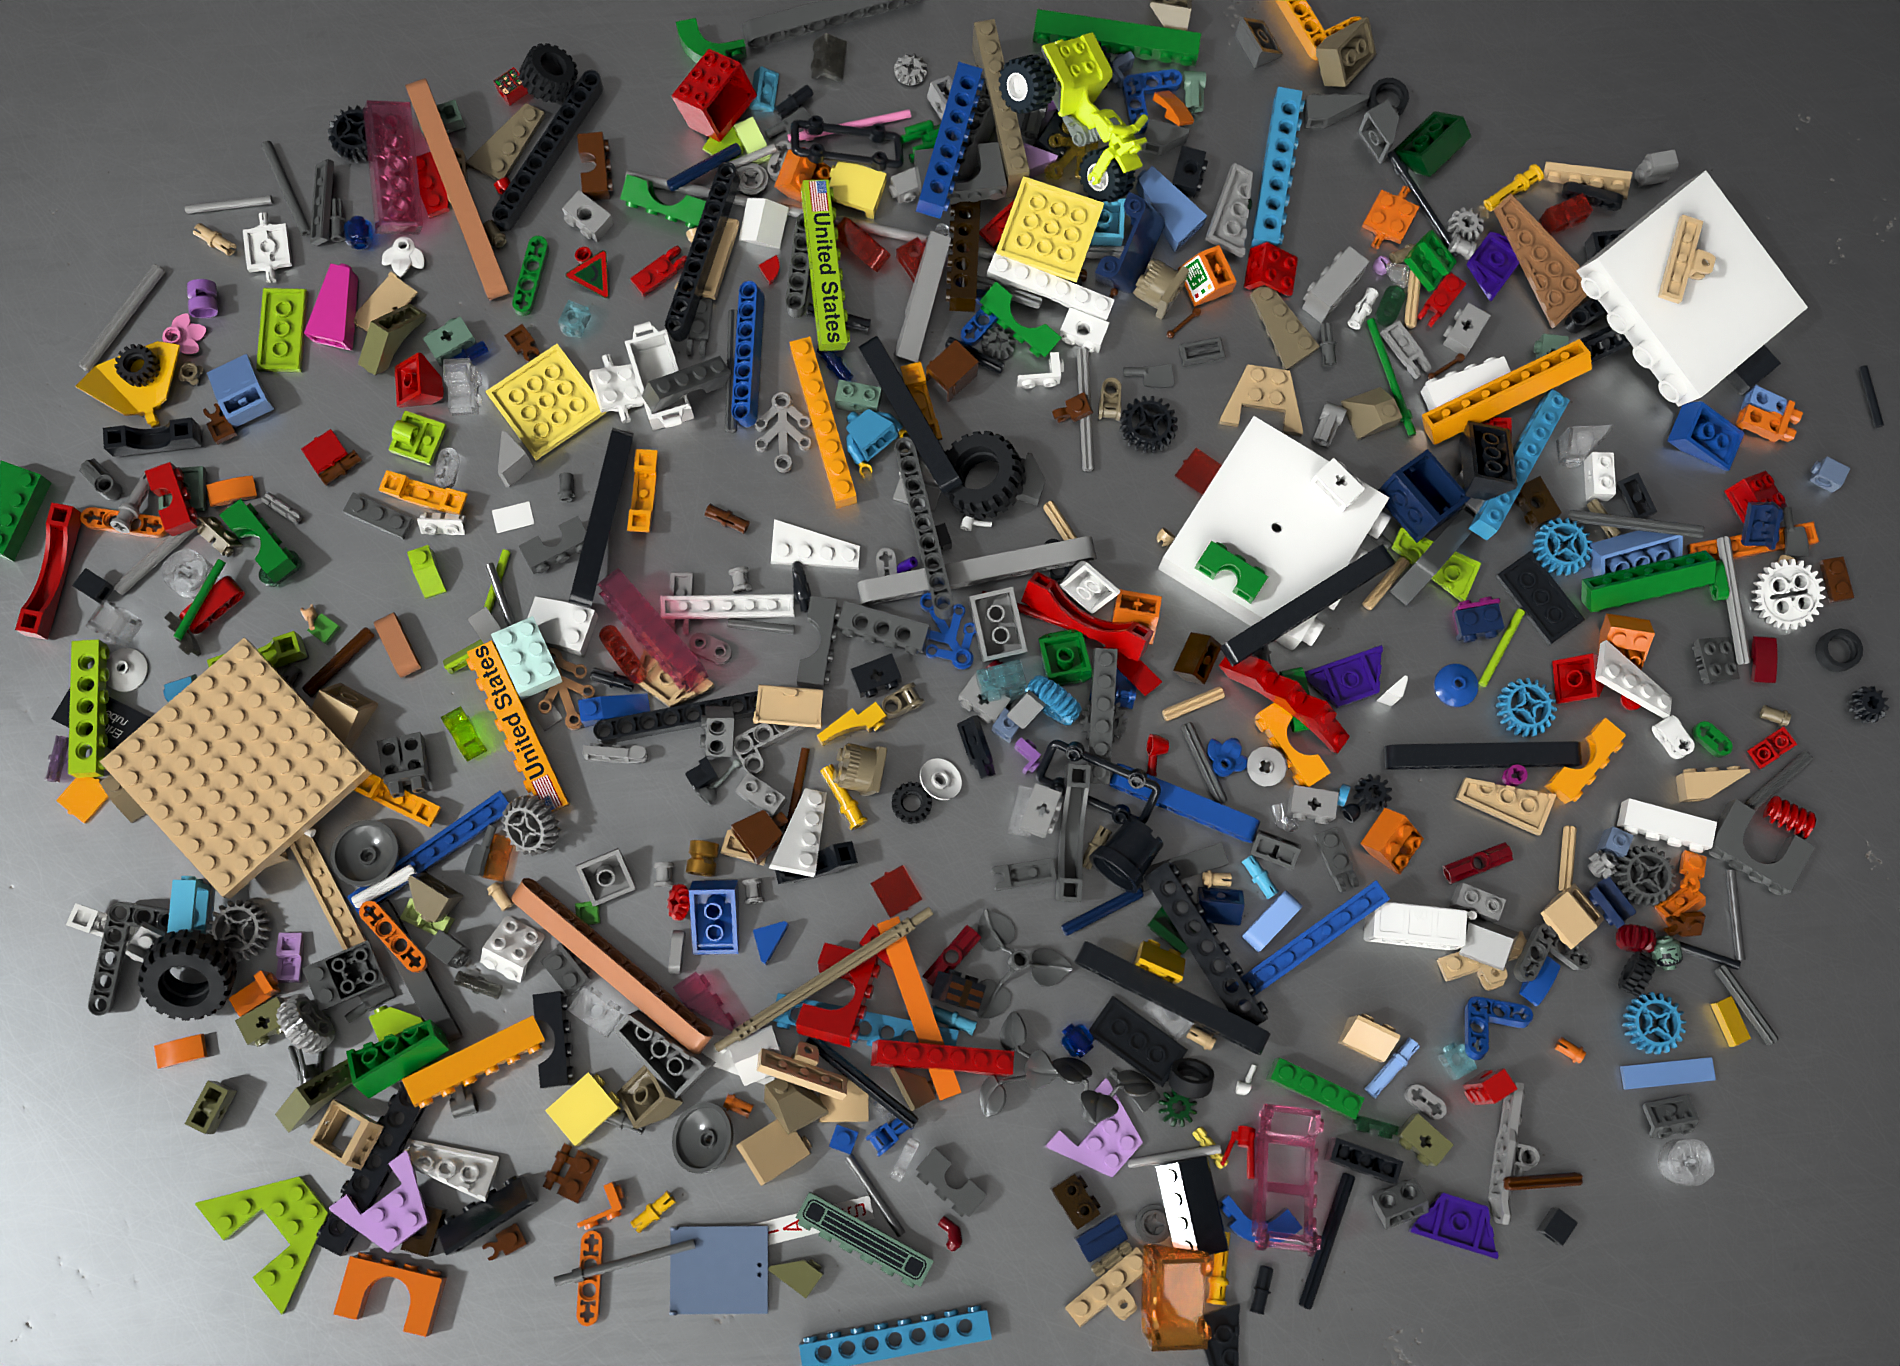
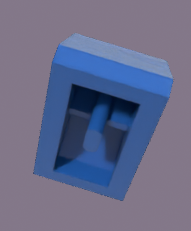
M782 921L753 930L763 964L767 965L789 927L787 922Z

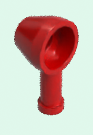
M1150 734L1146 747L1147 755L1149 756L1146 774L1157 776V757L1168 753L1169 741L1159 735Z

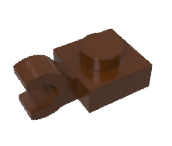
M1085 392L1066 400L1067 407L1052 411L1054 419H1057L1058 423H1062L1069 418L1076 422L1094 413Z

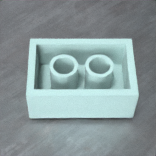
M533 616L491 634L521 700L563 682Z

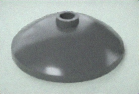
M361 820L354 822L344 828L333 842L330 853L332 868L335 874L349 885L355 887L375 885L384 880L394 869L399 857V843L394 832L379 821ZM373 855V858L367 861L368 856Z
M701 1102L689 1107L680 1116L673 1131L672 1149L675 1159L683 1169L695 1174H705L717 1169L725 1161L730 1153L734 1137L733 1124L728 1113L719 1105Z

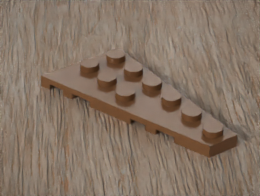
M1510 193L1493 210L1553 329L1587 296L1581 286L1582 278L1576 271L1580 266Z

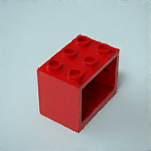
M711 49L706 51L671 95L689 128L718 142L723 140L757 96L741 63Z

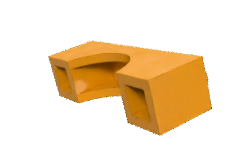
M1273 703L1255 716V724L1261 732L1266 733L1269 738V745L1284 754L1288 763V769L1294 774L1293 780L1298 786L1311 787L1327 777L1331 772L1318 754L1304 755L1297 752L1290 745L1287 738V727L1293 717L1285 709Z
M1606 717L1600 720L1585 737L1590 750L1587 764L1581 769H1571L1568 767L1559 769L1544 787L1552 794H1556V797L1564 804L1570 801L1576 802L1583 794L1581 789L1585 784L1590 785L1597 777L1594 773L1599 768L1603 769L1611 760L1608 758L1612 752L1616 753L1623 746L1622 740L1626 734Z

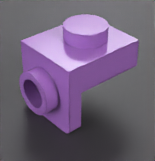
M1020 738L1015 743L1014 748L1029 761L1022 770L1026 775L1029 771L1033 773L1039 767L1040 762L1038 760L1041 754L1035 750L1037 747L1029 739L1024 740Z

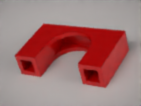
M825 942L818 960L819 972L822 973L856 950ZM872 956L840 977L850 982L855 988L854 997L846 1006L835 1010H828L803 1003L796 1021L797 1034L851 1048L853 1040H857L859 1036L860 1019L864 1020L867 1006L865 1004L867 998L871 999L873 994L874 978L877 979L880 974L881 965H878L877 956Z

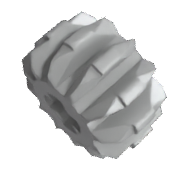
M1464 207L1460 211H1454L1452 217L1447 222L1449 225L1447 232L1453 233L1451 239L1456 234H1459L1462 239L1469 242L1472 240L1476 241L1484 230L1482 226L1484 219L1478 218L1480 212L1474 214L1473 208L1466 211Z

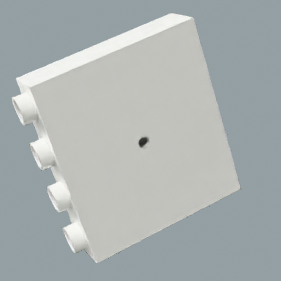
M1706 170L1678 187L1576 270L1582 278L1581 286L1584 292L1590 298L1598 299L1608 313L1607 321L1611 328L1617 333L1625 335L1634 347L1633 356L1641 366L1652 371L1660 382L1658 387L1662 396L1668 401L1676 403L1678 407L1703 397L1808 308ZM1686 215L1703 221L1696 250L1700 249L1709 252L1715 256L1716 260L1713 271L1710 274H1705L1702 280L1688 278L1683 299L1677 304L1659 298L1658 294L1679 217Z
M1253 416L1164 555L1158 569L1252 626L1367 554L1368 551L1360 547L1366 535L1369 534L1378 539L1391 519V516L1382 512L1389 497L1361 481L1365 490L1349 507L1341 512L1311 483L1315 474L1329 461ZM1211 541L1223 544L1230 553L1242 556L1249 565L1257 566L1265 571L1268 579L1251 604L1232 592L1237 585V578L1233 572L1222 570L1212 580L1195 569L1198 560ZM1340 600L1330 605L1329 608L1334 610ZM1316 614L1275 641L1292 652L1301 640L1312 646L1325 623L1318 620Z

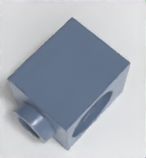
M1827 456L1820 462L1816 461L1810 471L1813 474L1809 481L1833 493L1842 487L1850 468Z
M1004 708L993 724L991 731L1010 743L1020 727L1007 716L1009 710Z
M1614 826L1605 829L1597 851L1601 850L1603 853L1608 851L1616 859L1625 857L1634 835Z

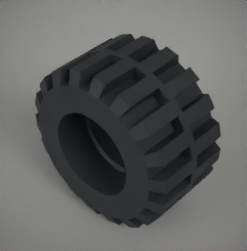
M540 43L537 46L534 45L529 50L520 67L519 78L523 81L522 85L528 89L527 92L529 94L535 95L534 97L537 99L541 98L544 102L550 100L551 103H556V101L560 102L563 98H566L577 79L578 70L576 69V63L572 62L573 58L571 55H567L564 49L561 50L556 45L551 46L550 43H545V45Z

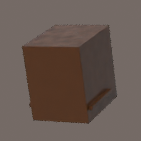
M955 340L926 366V381L928 382L933 378L947 392V401L949 402L977 376L979 361Z

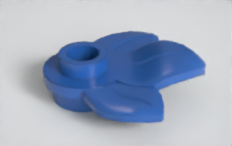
M1214 738L1210 740L1207 754L1213 761L1212 766L1216 775L1227 777L1233 771L1241 772L1247 767L1248 758L1241 755L1242 746L1237 738H1230L1223 744Z

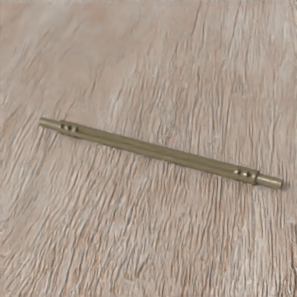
M927 907L912 918L907 917L734 1028L731 1034L714 1044L716 1050L720 1052L737 1040L740 1042L915 930V926L934 915L930 907Z

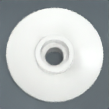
M118 649L112 652L109 659H107L109 680L106 683L116 691L128 692L135 690L143 684L148 675L147 660L142 653L135 649ZM125 665V670L120 672V667Z
M940 758L931 759L920 770L921 784L932 797L939 800H949L960 792L962 786L961 775L957 768L949 761Z

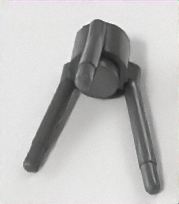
M296 1046L297 1059L293 1047H288L297 1072V1078L300 1080V1085L323 1073L324 1051L318 1053L317 1068H315L314 1064H305L302 1049H297Z

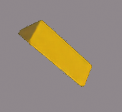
M1732 996L1710 1004L1729 1047L1740 1045L1751 1039Z

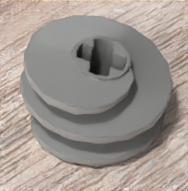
M1265 746L1257 748L1248 757V774L1258 785L1265 787L1276 785L1287 774L1288 763L1286 757L1275 747ZM1264 761L1266 763H1271V766L1269 767L1270 772L1269 770L1263 769V767L1265 766Z

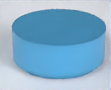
M1341 785L1337 805L1344 807L1351 786Z

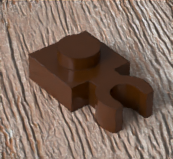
M523 324L504 335L517 355L523 352V357L527 363L531 361L529 359L531 353H535L537 356L540 355L539 350L532 346L535 344V341Z
M215 403V413L210 414L206 408L203 409V412L209 420H212L206 423L215 443L219 445L237 436V433L225 416H222L223 412L220 406Z
M1701 911L1681 913L1680 919H1676L1674 916L1666 917V921L1671 926L1663 930L1670 936L1677 933L1681 937L1702 935L1706 915Z
M517 1222L495 1234L497 1242H487L482 1248L483 1250L488 1247L494 1248V1254L488 1257V1260L491 1261L498 1258L502 1250L505 1256L525 1246L528 1242Z

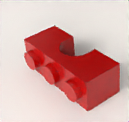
M168 462L146 470L145 474L153 493L158 497L172 494L171 504L158 511L164 530L173 537L198 528L196 522L198 515L195 508L190 505L191 494L188 488L183 485L182 480L185 478L181 468Z
M1505 1068L1497 1069L1494 1072L1492 1070H1485L1463 1084L1466 1090L1464 1091L1465 1096L1475 1105L1496 1104L1518 1089Z

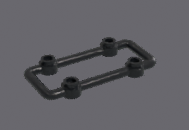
M817 115L812 116L808 121L795 120L791 123L792 152L796 156L808 158L812 163L819 164L824 160L869 165L876 171H884L886 168L898 169L903 166L902 138L896 132L886 131L882 124L876 123L870 129L824 123L823 119ZM799 128L807 129L813 135L831 132L869 137L875 143L893 140L895 160L888 159L887 155L880 151L876 152L872 157L828 152L824 150L821 144H813L809 149L800 148Z
M1053 740L1049 743L1036 772V778L1040 784L1061 792L1060 797H1063L1064 778L1050 779L1045 776L1056 749L1062 750L1070 761L1075 762L1082 759L1128 779V783L1132 788L1139 789L1145 786L1152 789L1140 817L1131 814L1130 808L1124 804L1112 806L1089 795L1087 799L1088 805L1111 814L1112 819L1117 824H1123L1128 818L1129 821L1134 818L1144 824L1147 823L1161 794V787L1156 781L1147 778L1144 770L1136 768L1130 771L1086 752L1084 746L1077 741L1068 744L1061 740Z

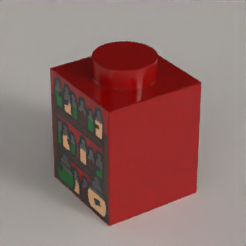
M514 67L493 81L497 92L509 106L528 94V89L523 87V81L519 78L520 73Z

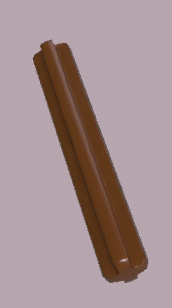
M364 627L302 687L303 691L309 696H313L374 637V634L367 627Z
M1573 1172L1505 1177L1503 1179V1187L1505 1190L1512 1191L1580 1186L1583 1184V1176L1581 1173Z

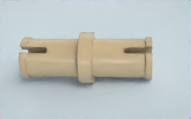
M198 223L194 227L199 232L193 230V234L206 241L208 246L217 248L228 256L235 252L230 247L236 249V244L222 237L220 232L212 231L202 223Z

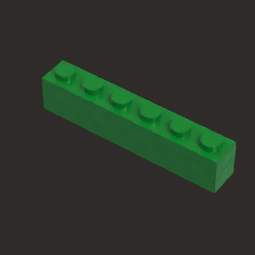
M1704 550L1582 579L1581 602L1590 612H1598L1632 602H1641L1653 597L1683 592L1691 588L1704 587L1705 585L1715 583L1716 560Z

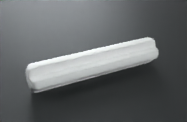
M408 865L386 877L381 882L354 895L351 898L354 906L360 908L364 902L373 901L408 881V877L411 874H416V870L412 865Z

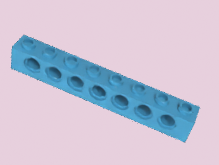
M1278 87L1274 96L1250 248L1265 242L1277 247L1282 245L1284 233L1281 232V226H1285L1287 213H1284V207H1288L1290 194H1287V187H1291L1293 175H1290V168H1294L1296 156H1293V150H1296L1299 137H1296V131L1300 130L1302 118H1299V112H1303L1305 100L1301 99L1303 91ZM1284 111L1290 112L1291 115L1284 113ZM1275 168H1280L1282 171H1277ZM1275 186L1279 188V190L1272 189V187ZM1269 205L1276 207V210L1270 209ZM1265 225H1271L1274 229H1269Z
M1551 389L1540 399L1513 448L1517 478L1516 489L1487 501L1484 500L1468 528L1485 540H1488L1499 530L1570 401L1568 398Z
M778 993L776 1001L780 1000L786 995ZM805 999L774 1019L773 1022H777L776 1027L790 1029V1025L796 1026V1021L791 1018V1013L795 1008H801L803 1003L828 1010L839 1009L843 1006ZM867 1011L864 1020L860 1019L858 1026L862 1022L871 1024L872 1030L869 1034L863 1035L859 1032L858 1036L859 1040L867 1041L866 1045L871 1047L872 1042L878 1039L887 1040L881 1036V1030L887 1026L893 1028L895 1032L894 1036L888 1039L891 1041L905 1042L903 1036L906 1032L913 1031L915 1033L911 1020ZM938 1026L944 1045L956 1046L959 1030Z
M981 1305L967 1307V1312L958 1313V1309L944 1311V1316L935 1317V1314L920 1316L921 1320L912 1322L911 1318L897 1320V1325L888 1326V1322L875 1324L874 1329L871 1330L857 1327L850 1329L851 1333L841 1335V1331L827 1333V1338L818 1339L817 1335L804 1337V1342L799 1344L802 1366H852L991 1340L992 1336L987 1309H982ZM963 1319H968L972 1322V1328L968 1332H962L958 1327ZM940 1323H944L949 1327V1331L945 1336H938L935 1332L936 1326ZM915 1328H922L926 1333L924 1339L920 1341L913 1339L912 1331ZM893 1332H898L902 1336V1341L898 1345H893L888 1340L889 1335ZM870 1336L877 1338L879 1342L875 1349H868L865 1345V1340ZM845 1341H851L855 1345V1350L850 1354L844 1353L841 1345ZM820 1346H829L832 1354L828 1358H822L818 1354Z

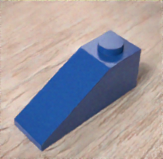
M648 694L599 696L578 700L580 719L584 727L595 726L601 720L650 711Z

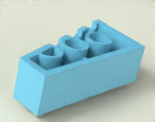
M1125 198L1118 199L1116 202H1103L1104 207L1090 246H1122Z

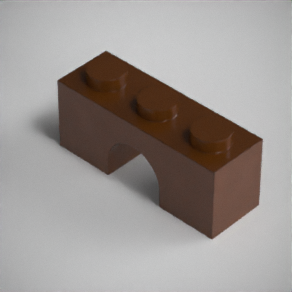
M603 132L577 134L581 162L596 164L592 171L581 173L582 193L592 201L611 199L610 191H614L612 178H609L608 172H612L611 160L607 159L606 154L610 152L609 140L604 139Z

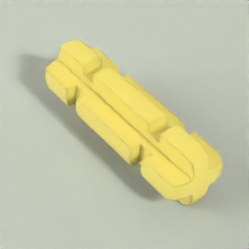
M1198 1127L1192 1133L1194 1138L1201 1142V1147L1216 1145L1213 1139L1207 1136L1208 1133L1203 1127ZM1224 1154L1209 1155L1211 1159L1215 1160L1214 1163L1219 1169L1224 1168L1229 1163L1227 1159L1225 1165H1221Z

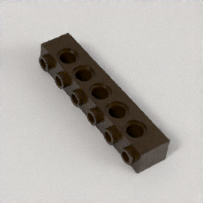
M981 200L951 204L950 217H954V221L950 220L949 233H953V237H950L951 241L948 250L953 251L952 254H948L947 267H952V270L947 271L946 284L951 285V288L946 289L945 302H950L949 311L975 312Z

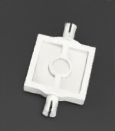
M263 212V214L259 213L260 225L243 230L247 270L250 273L266 271V281L268 283L273 281L274 283L276 282V269L293 266L289 232L286 223L269 224L268 213Z
M605 354L602 356L605 367L590 370L589 373L600 412H619L621 422L625 423L626 421L628 423L631 419L627 410L633 407H640L644 403L632 364L614 366L611 355Z

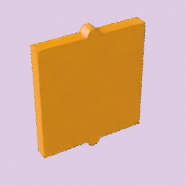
M85 777L75 778L56 801L68 810V814L74 815L86 824L109 797L99 783L101 780Z

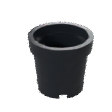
M1128 818L1103 846H1098L1092 852L1089 859L1094 868L1109 882L1126 892L1136 893L1144 881V874L1164 844L1159 836L1155 839L1151 835L1153 830L1146 824L1134 818L1129 821Z

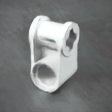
M1670 715L1652 727L1654 736L1661 742L1672 758L1682 759L1694 750V741L1676 716Z

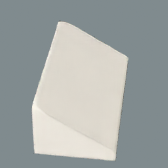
M1408 676L1402 677L1378 698L1377 702L1389 706L1398 702L1404 695Z

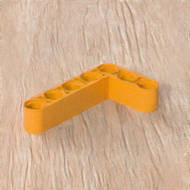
M1275 0L1309 57L1315 61H1318L1316 46L1326 37L1362 19L1358 16L1351 17L1324 30L1306 0Z

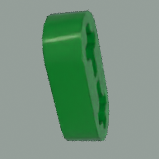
M1716 560L1715 583L1709 584L1711 597L1714 601L1727 600L1729 597V586L1722 560Z
M1703 721L1693 727V738L1713 756L1720 758L1731 753L1733 748L1732 742L1713 724ZM1702 728L1707 729V731L1705 732V736H1701L1700 734L1702 732ZM1722 742L1724 744V750L1719 751L1718 744Z

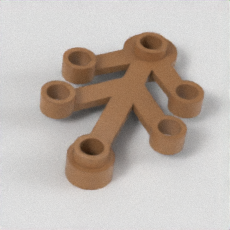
M548 648L550 654L556 657L554 663L563 682L549 688L544 700L539 702L538 709L542 714L550 713L552 703L559 691L567 713L565 725L570 730H578L583 724L581 723L580 713L575 711L568 689L581 694L584 699L593 698L595 690L591 685L584 686L562 676L560 668L574 673V676L578 679L586 677L587 668L582 664L575 665L564 660L558 649ZM582 668L585 672L582 675H578L576 670ZM585 689L592 690V694L589 696L585 695L583 692ZM543 703H547L549 705V709L542 710L541 705ZM573 716L578 718V722L575 724L570 722V718Z

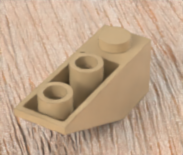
M1741 766L1727 767V770L1719 771V767L1706 768L1705 772H1697L1696 768L1685 769L1682 774L1675 776L1679 803L1706 800L1750 773V769H1741Z

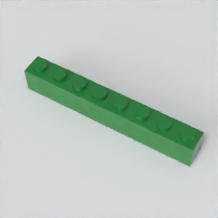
M1037 9L1033 42L1040 45L1053 43L1060 39L1067 41L1093 32L1097 41L1101 42V46L1107 48V53L1119 55L1131 51L1134 57L1142 60L1152 59L1163 63L1172 62L1183 66H1196L1201 33Z

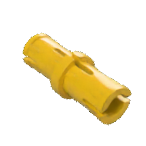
M666 1191L653 1204L649 1203L646 1209L634 1220L630 1221L632 1227H636L637 1229L635 1230L641 1233L654 1220L658 1221L661 1218L660 1215L676 1203L675 1198L670 1196L671 1193L669 1191Z

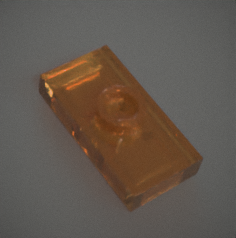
M494 835L484 875L481 878L504 883L513 845H510L511 840L509 838H504V835Z

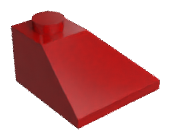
M418 352L395 366L397 407L432 405L443 398L444 387L442 377L422 353Z
M1591 653L1552 661L1556 704L1600 697L1604 684L1595 679L1598 654Z

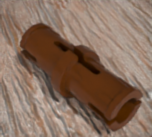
M353 449L352 452L337 461L334 466H330L317 475L327 486L339 476H345L347 474L346 471L362 462V459Z
M711 503L706 508L704 514L705 517L720 522L721 526L725 528L728 526L742 534L746 533L750 521L733 515L732 511H725Z

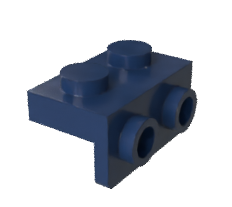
M1748 502L1740 543L1744 546H1766L1770 550H1775L1776 543L1780 538V523L1784 518L1783 509L1775 502Z
M1499 603L1454 612L1459 633L1456 636L1457 641L1464 640V643L1478 640L1477 637L1494 638L1499 636L1498 633L1505 628Z
M1610 876L1607 879H1602L1590 888L1589 892L1591 895L1588 896L1596 907L1600 906L1605 912L1603 917L1610 926L1614 924L1618 929L1625 924L1628 918L1636 914L1635 908Z

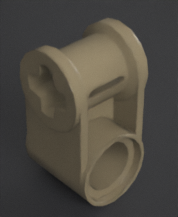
M1107 378L1103 382L1100 391L1098 420L1114 418L1116 421H1120L1121 383L1116 378ZM1111 386L1115 388L1116 392L1108 393L1105 388Z
M914 682L903 686L898 691L884 698L881 709L887 715V719H896L924 704V699L919 697L914 688L916 686ZM889 703H893L897 706L898 709L894 712H890L886 709L885 706Z

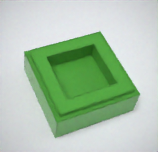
M321 613L314 621L315 629H308L307 631L327 645L340 629V626Z
M591 901L575 903L576 915L587 925L601 924L599 905L593 907Z

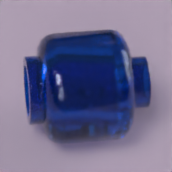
M354 216L345 223V241L353 249L364 250L373 243V226L371 222L365 220L362 216Z
M1071 1023L1062 1031L1064 1036L1061 1038L1060 1043L1071 1057L1079 1056V1058H1082L1094 1048L1092 1045L1094 1037L1083 1024L1074 1026Z

